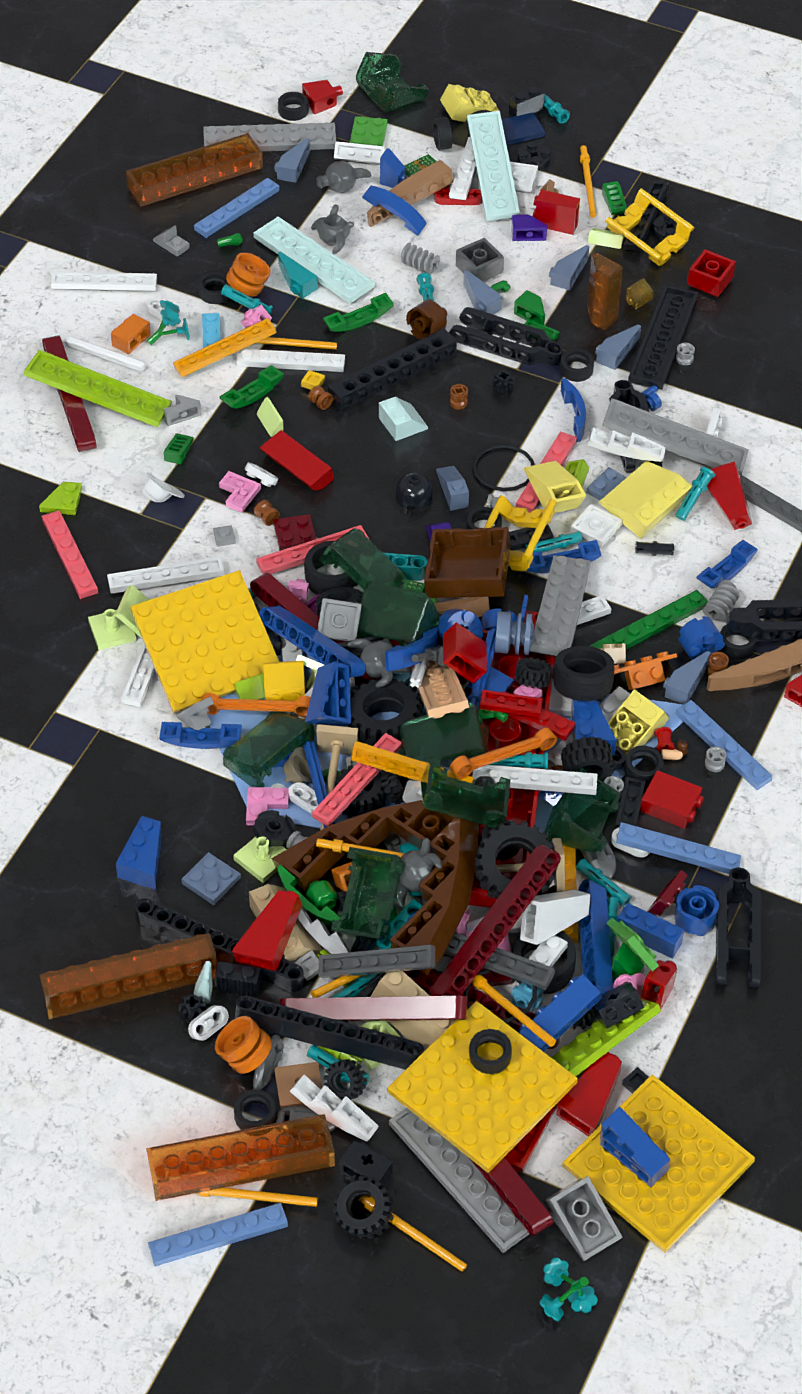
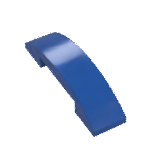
M371 185L362 196L364 200L376 207L379 204L406 222L404 227L417 236L427 224L424 218L409 203L386 189Z
M563 378L561 379L560 392L564 404L572 403L576 415L574 416L573 431L575 437H577V442H581L585 429V404L576 387Z
M593 540L578 543V549L544 556L541 551L534 552V558L527 571L549 573L554 555L575 559L581 558L592 562L601 557L598 542Z
M742 540L731 549V553L712 569L707 567L697 575L696 579L710 588H717L721 581L731 580L754 557L758 549Z
M435 627L424 632L423 638L405 647L397 645L385 651L386 670H398L420 663H414L412 656L425 653V649L439 646L438 628Z
M162 722L159 738L163 742L186 748H223L240 743L242 724H222L221 729L202 728L194 730L193 728L182 727V722Z

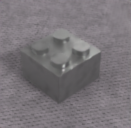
M484 237L457 249L455 266L463 274L465 270H468L481 281H486L503 273L504 256Z

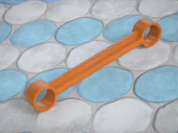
M205 693L201 701L208 697L212 698L214 704L207 707L209 711L206 712L210 715L217 714L219 710L295 712L298 716L306 718L311 697L300 696L296 701L221 699L216 694Z
M543 728L532 738L470 759L466 756H459L451 763L450 770L457 779H464L474 769L540 748L541 751L549 750L557 742V737L550 728Z

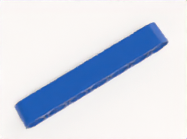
M271 606L260 610L259 616L265 626L323 665L333 662L349 665L350 678L359 677L365 673V664L360 658L283 607Z
M584 879L578 891L590 894L589 914L580 920L583 975L603 995L613 989L609 926L606 924L608 922L607 894L604 886L589 879Z

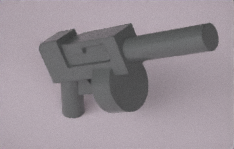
M443 645L425 649V653L413 655L412 661L416 663L432 660L441 666H447L443 663Z

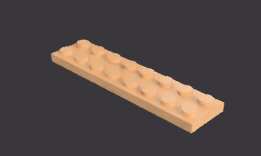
M429 660L422 683L418 687L429 718H440L446 713H460L469 708L468 700L455 671L448 666H441L436 661Z

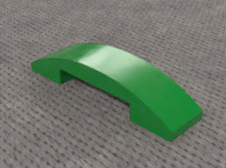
M383 293L371 298V304L344 315L336 312L324 317L323 321L330 331L333 332L352 330L378 319L394 306V303L387 293Z
M270 365L258 373V379L238 391L232 388L222 394L220 399L232 408L250 405L270 392L284 377V373Z
M282 865L277 867L286 891L290 890L299 894L302 908L306 910L308 915L331 926L341 927L343 925L342 919L327 905L322 911H319L294 888L297 884L296 878Z

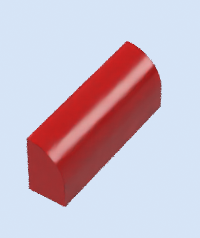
M282 430L260 447L262 452L312 490H321L334 480L330 466Z

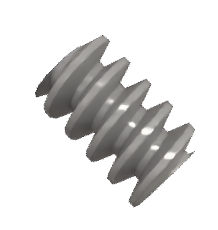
M409 242L402 250L401 261L410 267L419 269L421 272L432 274L439 265L440 256L436 255L434 257V253L431 252L429 254L428 250L423 251L421 247L417 249V245H412L411 247Z
M723 580L719 583V586L703 608V613L707 617L716 621H724L727 618V615L740 596L735 584L729 580Z

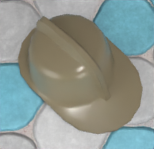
M304 747L296 748L290 755V758L284 763L285 782L304 783L312 780Z

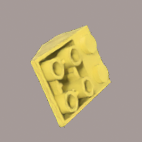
M448 84L440 99L452 120L466 122L467 115H471L479 110L499 111L488 92L464 88L460 85Z
M557 461L524 467V471L544 510L550 499H554L557 502L554 507V511L557 513L578 508L586 497L579 481Z
M633 690L608 721V724L617 740L616 745L627 755L632 748L643 746L655 736V730L663 727L670 718L665 711L636 690Z

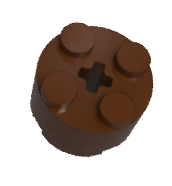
M427 299L408 311L406 316L407 325L410 324L412 328L411 333L421 340L446 328L447 311L435 301Z

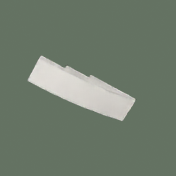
M594 427L587 443L589 446L620 456L662 462L666 447L633 432L629 437L615 430L608 434Z
M305 1075L290 1090L295 1097L325 1120L364 1141H368L379 1127L347 1096L341 1100L327 1086L320 1089Z

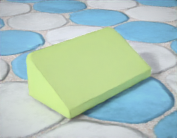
M592 228L589 232L588 243L621 249L625 237L622 234L616 235L609 230Z
M266 397L257 411V416L268 434L273 437L280 430L283 431V419L271 400Z

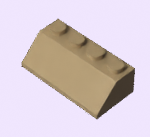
M267 884L249 891L250 907L256 918L278 890L286 891L284 887ZM298 918L282 958L293 963L311 950L316 956L318 954L322 955L320 951L323 950L321 945L304 928Z
M403 971L388 972L379 981L370 997L429 995ZM398 1020L388 1022L408 1040L422 1044L425 1051L456 1020Z

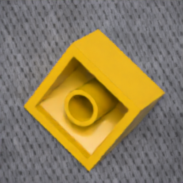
M303 660L263 664L265 700L296 701L298 697L306 694Z

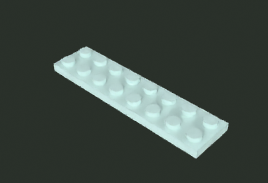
M500 111L467 115L486 221L512 218V215H520Z
M280 217L273 219L254 232L256 240L277 254L281 251L317 275V282L349 304L375 287L374 281Z

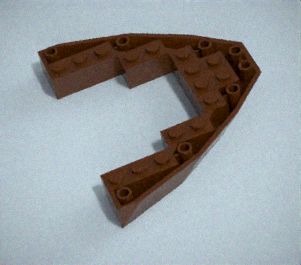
M429 798L380 808L329 825L271 858L277 872V867L282 865L296 878V886L307 892L312 882L318 881L347 853L345 851L341 853L333 852L332 849L317 847L318 838L331 841L338 839L343 840V843L376 848L391 832H394L418 849H421L423 839L429 838V853H435L442 860V868L438 869L436 867L418 885L423 899L427 902L390 941L393 948L422 945L436 946V966L441 961L469 906L476 872L474 865L478 850L479 818L450 799ZM355 853L362 859H365L368 856ZM433 968L420 969L419 971L427 975Z

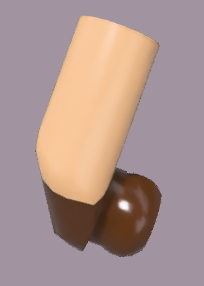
M681 740L677 743L678 746L674 750L662 749L661 755L663 759L680 760L688 752V743Z

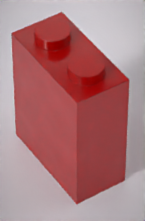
M541 189L539 195H536L533 205L536 206V209H534L533 217L547 225L549 230L574 235L579 220L580 198Z
M456 622L443 634V663L474 684L487 672L486 642Z
M657 770L641 799L640 812L686 829L688 823L694 821L696 808H700L703 803L704 797L701 796L703 788Z

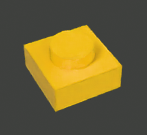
M309 370L301 381V387L311 390L317 385L322 386L325 381V375Z

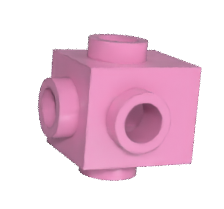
M262 305L246 311L244 319L240 323L244 328H247L268 318L271 320L272 317Z

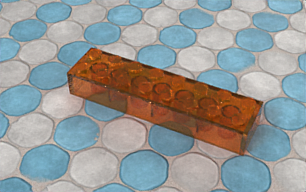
M249 133L128 170L126 171L127 187L141 207L263 168L262 151Z
M199 934L192 938L175 940L171 943L154 945L151 948L134 950L130 953L113 955L106 959L92 960L85 964L72 965L65 969L40 974L43 999L48 1018L53 1019L195 984L206 961H210L212 979H215L217 962L210 934Z
M325 1114L146 1148L155 1201L335 1166L334 1147Z

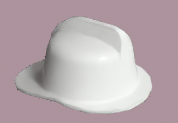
M146 473L148 480L142 489V493L150 500L164 502L172 495L184 498L185 495L177 488L159 480L151 473Z

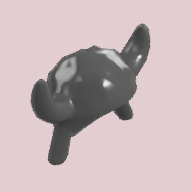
M343 160L337 161L328 166L325 175L316 177V185L319 189L328 186L335 192L343 193L354 187L356 179L370 178L371 172L364 168H353L351 164Z
M337 204L333 205L327 217L317 219L311 226L312 230L317 228L319 237L324 243L332 246L335 245L332 251L333 254H337L344 247L345 239L350 233V228L354 226L353 222H347L337 214L339 210Z
M360 638L352 640L347 644L350 648L363 650L360 659L365 664L366 674L372 678H381L376 683V687H383L389 684L393 677L392 672H409V667L392 671L386 670L385 651L393 648L387 638L382 641H374L373 643L367 639Z
M429 838L423 839L420 850L409 851L398 859L396 873L399 882L395 888V898L400 907H404L405 898L409 890L419 892L418 885L435 869V866L438 869L442 868L439 856L435 853H429Z

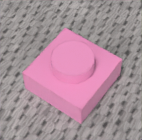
M522 684L514 691V694L540 698L542 690L537 687H526Z

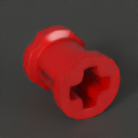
M669 727L656 729L654 735L658 741L657 751L661 753L662 749L674 750L675 746L671 740L672 730Z

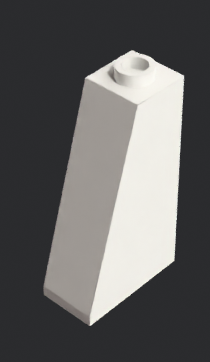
M568 890L535 896L522 914L520 940L538 945L589 914L590 894L578 890Z

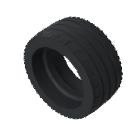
M336 540L324 541L313 546L306 554L304 562L306 583H309L308 588L318 595L334 588L357 587L362 578V563L359 552L352 545ZM330 564H338L349 568L344 573L337 575H326L317 571L319 568Z
M573 646L564 649L558 653L555 659L554 687L564 697L577 701H594L604 698L611 692L613 686L614 661L604 650L595 647Z
M563 931L555 934V936L568 942L567 948L561 955L564 964L555 969V974L547 990L543 991V994H551L565 988L571 981L575 971V946L571 938ZM518 936L512 953L524 957L531 950L537 949L540 944L535 945L520 940V936Z

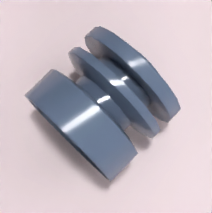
M498 611L495 653L508 654L510 645H514L515 654L519 655V646H524V655H529V650L533 644L534 632L532 614H527L526 622H521L522 613H519L515 622L512 621L511 612Z

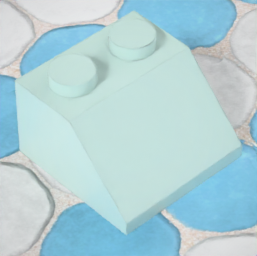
M397 397L379 402V419L395 441L428 429L426 423L410 403Z

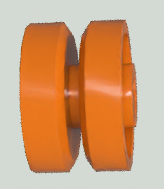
M244 252L236 256L233 266L230 267L226 275V279L232 288L247 296H257L261 293L271 270L264 260L256 255Z
M248 1016L238 1017L228 1023L219 1033L215 1042L216 1053L240 1074L249 1073L261 1065L269 1055L272 1047L270 1036Z

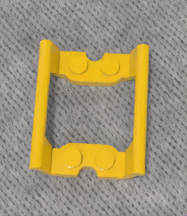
M642 188L638 191L634 203L625 210V216H618L614 220L608 217L605 220L608 229L616 235L622 234L649 254V259L658 266H662L670 259V252L677 253L686 244L694 229V226ZM650 203L677 222L676 233L667 236L654 249L629 232L640 222L643 213Z
M499 496L484 528H492L499 514L504 520L513 523L517 527L536 528L525 553L510 550L508 566L512 570L525 571L529 568L534 558L533 551L543 530L551 522L555 514L554 507L557 502L554 499L549 500L545 510L536 509L529 513L527 508L513 507L505 496Z

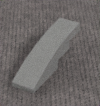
M301 907L298 919L322 947L331 954L351 952L340 934L335 932L330 935L322 921L317 919L312 922L306 910Z

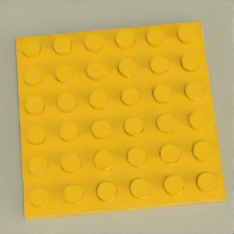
M240 570L130 606L131 613L173 714L186 710L200 702L205 693H213L219 697L235 693L234 684L236 682L264 673V663L279 662Z
M476 1001L467 1010V1019L456 1020L387 1087V1092L489 1173L576 1085L578 1078ZM486 1029L501 1031L506 1034L511 1042L512 1056L510 1064L506 1069L495 1074L482 1073L475 1069L470 1062V1041L476 1033ZM492 1042L484 1043L477 1049L478 1056L489 1061L497 1060L502 1057L504 1052L502 1046Z
M652 1074L620 1107L660 1149L668 1154L670 1159L669 1170L652 1187L648 1186L600 1145L601 1125L562 1162V1167L577 1179L588 1176L601 1200L661 1251L666 1253L755 1162V1157Z

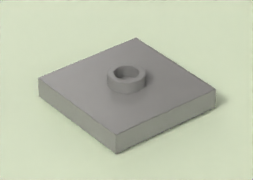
M323 598L318 631L331 640L343 642L355 640L357 638L362 604Z

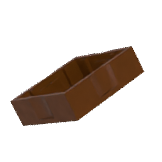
M508 527L433 529L430 542V558L427 562L424 578L427 598L504 596L511 548Z

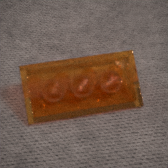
M593 252L591 256L587 308L591 323L606 330L618 318L623 266Z

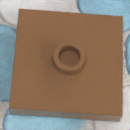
M318 1062L274 1068L280 1109L287 1106H306L290 1092L303 1075L307 1076L318 1088H322Z

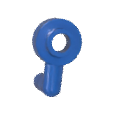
M651 386L641 392L645 395L648 408L652 411L662 406L660 397L655 393L658 391L656 386Z

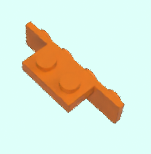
M668 651L656 654L657 658L652 659L651 655L640 658L641 662L638 663L635 660L624 662L623 667H619V664L614 665V674L625 672L629 690L665 681L661 661L676 658L677 654L669 655Z

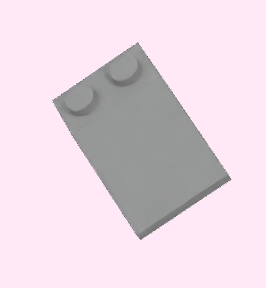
M588 1176L578 1179L543 1200L553 1220L583 1261L623 1238Z

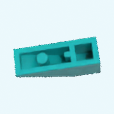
M280 251L278 253V264L290 291L304 299L317 290V275Z

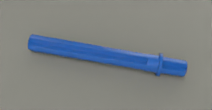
M495 628L488 631L485 641L487 647V672L473 684L471 695L467 698L469 708L466 709V714L472 718L478 715L482 690L485 689L494 657Z
M307 741L303 747L319 805L327 797L328 792L315 743Z

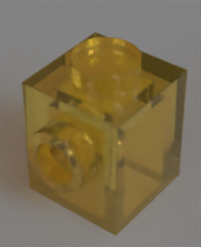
M644 278L626 288V301L637 309L653 299V290Z

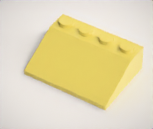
M646 461L602 498L599 503L612 515L622 519V523L641 539L684 501L692 485L679 474Z

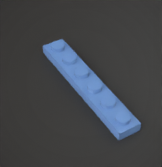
M266 178L196 223L194 230L207 238L277 193L279 185Z
M692 700L676 709V715L710 747L716 746L725 750V761L756 790L772 781L773 776Z
M622 822L616 843L727 874H729L731 869L740 866L741 855Z
M281 1203L157 1239L148 1242L154 1266H159L288 1227V1222Z

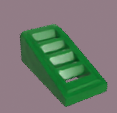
M619 182L604 183L602 185V195L611 215L625 213L627 206Z
M176 433L163 452L164 461L182 465L194 437Z

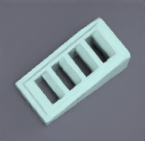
M210 961L205 962L194 989V995L202 996L203 1003L211 1001L213 979Z

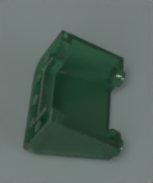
M366 52L356 73L357 84L384 112H393L420 102L426 98L429 89L424 84H418L416 87H413L406 83L399 75L402 69L401 60L394 54Z
M353 528L327 547L320 558V561L325 566L330 563L334 564L333 567L335 569L340 566L366 591L364 597L370 599V604L367 607L373 613L403 588L407 580L405 572L387 558L360 529Z
M370 582L364 590L360 603L362 608L356 639L374 635L396 640L400 646L405 647L423 638L424 632L435 627L437 628L440 616L433 600L425 593Z
M468 703L469 708L460 713L450 712L440 718H429L428 715L404 722L400 726L404 756L435 764L461 755H465L470 759L488 753L487 728L477 707L472 703Z
M270 712L263 721L232 746H228L224 750L223 766L250 787H264L265 784L262 781L266 775L270 776L272 774L271 768L295 748L303 747L307 741L314 742V725L306 723V719L284 712Z
M430 758L422 775L420 785L422 803L425 808L492 828L504 823L507 817L511 779L500 777L499 782L491 784V781L487 780L485 787L447 777L448 769L441 768V759Z
M580 767L577 771L582 773H589L582 767ZM598 778L596 795L565 792L557 806H553L544 832L549 836L548 841L552 842V838H561L562 846L591 853L601 852L607 844V841H605L606 836L602 834L608 815L611 812L615 813L619 808L620 802L618 801L621 793Z
M349 847L347 857L352 859L353 865L348 868L351 871L343 911L338 913V916L341 918L333 920L331 931L346 937L384 941L390 935L391 926L389 923L399 878L404 872L405 864L398 855Z

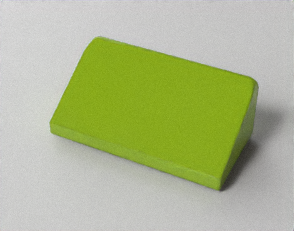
M584 459L569 461L565 469L583 487L589 472L587 463Z
M264 673L236 682L234 688L238 699H265Z

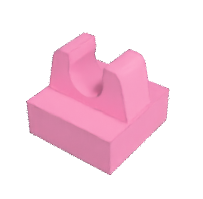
M298 578L296 581L290 580L288 590L303 603L307 602L309 583H305L304 579Z

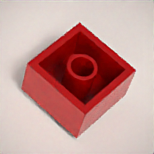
M705 249L689 269L687 285L719 297L734 277L736 261Z

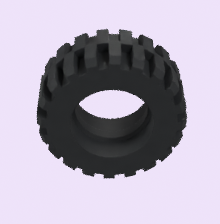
M394 678L383 687H376V683L380 680L375 681V679L370 680L368 684L360 685L359 690L356 689L350 697L351 724H348L350 728H358V742L374 746L387 733L401 741L402 746L406 748L408 744H413L416 741L415 738L420 736L424 726L423 708L419 693L413 687L408 686V683L402 680L398 682ZM382 711L399 713L398 716L389 720L370 718Z
M509 821L508 825L501 823L497 825L495 830L491 829L487 832L486 837H483L476 853L474 868H476V879L480 880L479 886L482 890L488 891L487 896L491 899L494 897L498 899L511 881L503 876L496 866V858L501 850L508 847H520L531 854L539 845L555 849L553 842L548 841L549 836L545 832L542 834L539 832V827L533 825L531 828L527 826L528 822L524 821L521 824H516V821ZM557 868L546 881V883L543 885V887L540 889V891L537 893V895L545 894L548 891L556 874Z

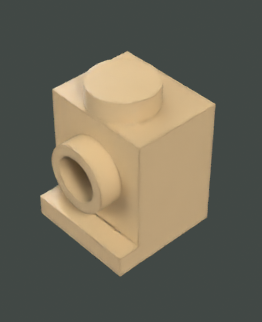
M603 644V648H598L608 653L612 657L614 664L626 662L625 644Z

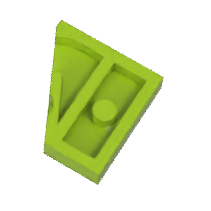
M63 481L40 504V512L53 513L60 510L61 514L76 515L82 492V483Z

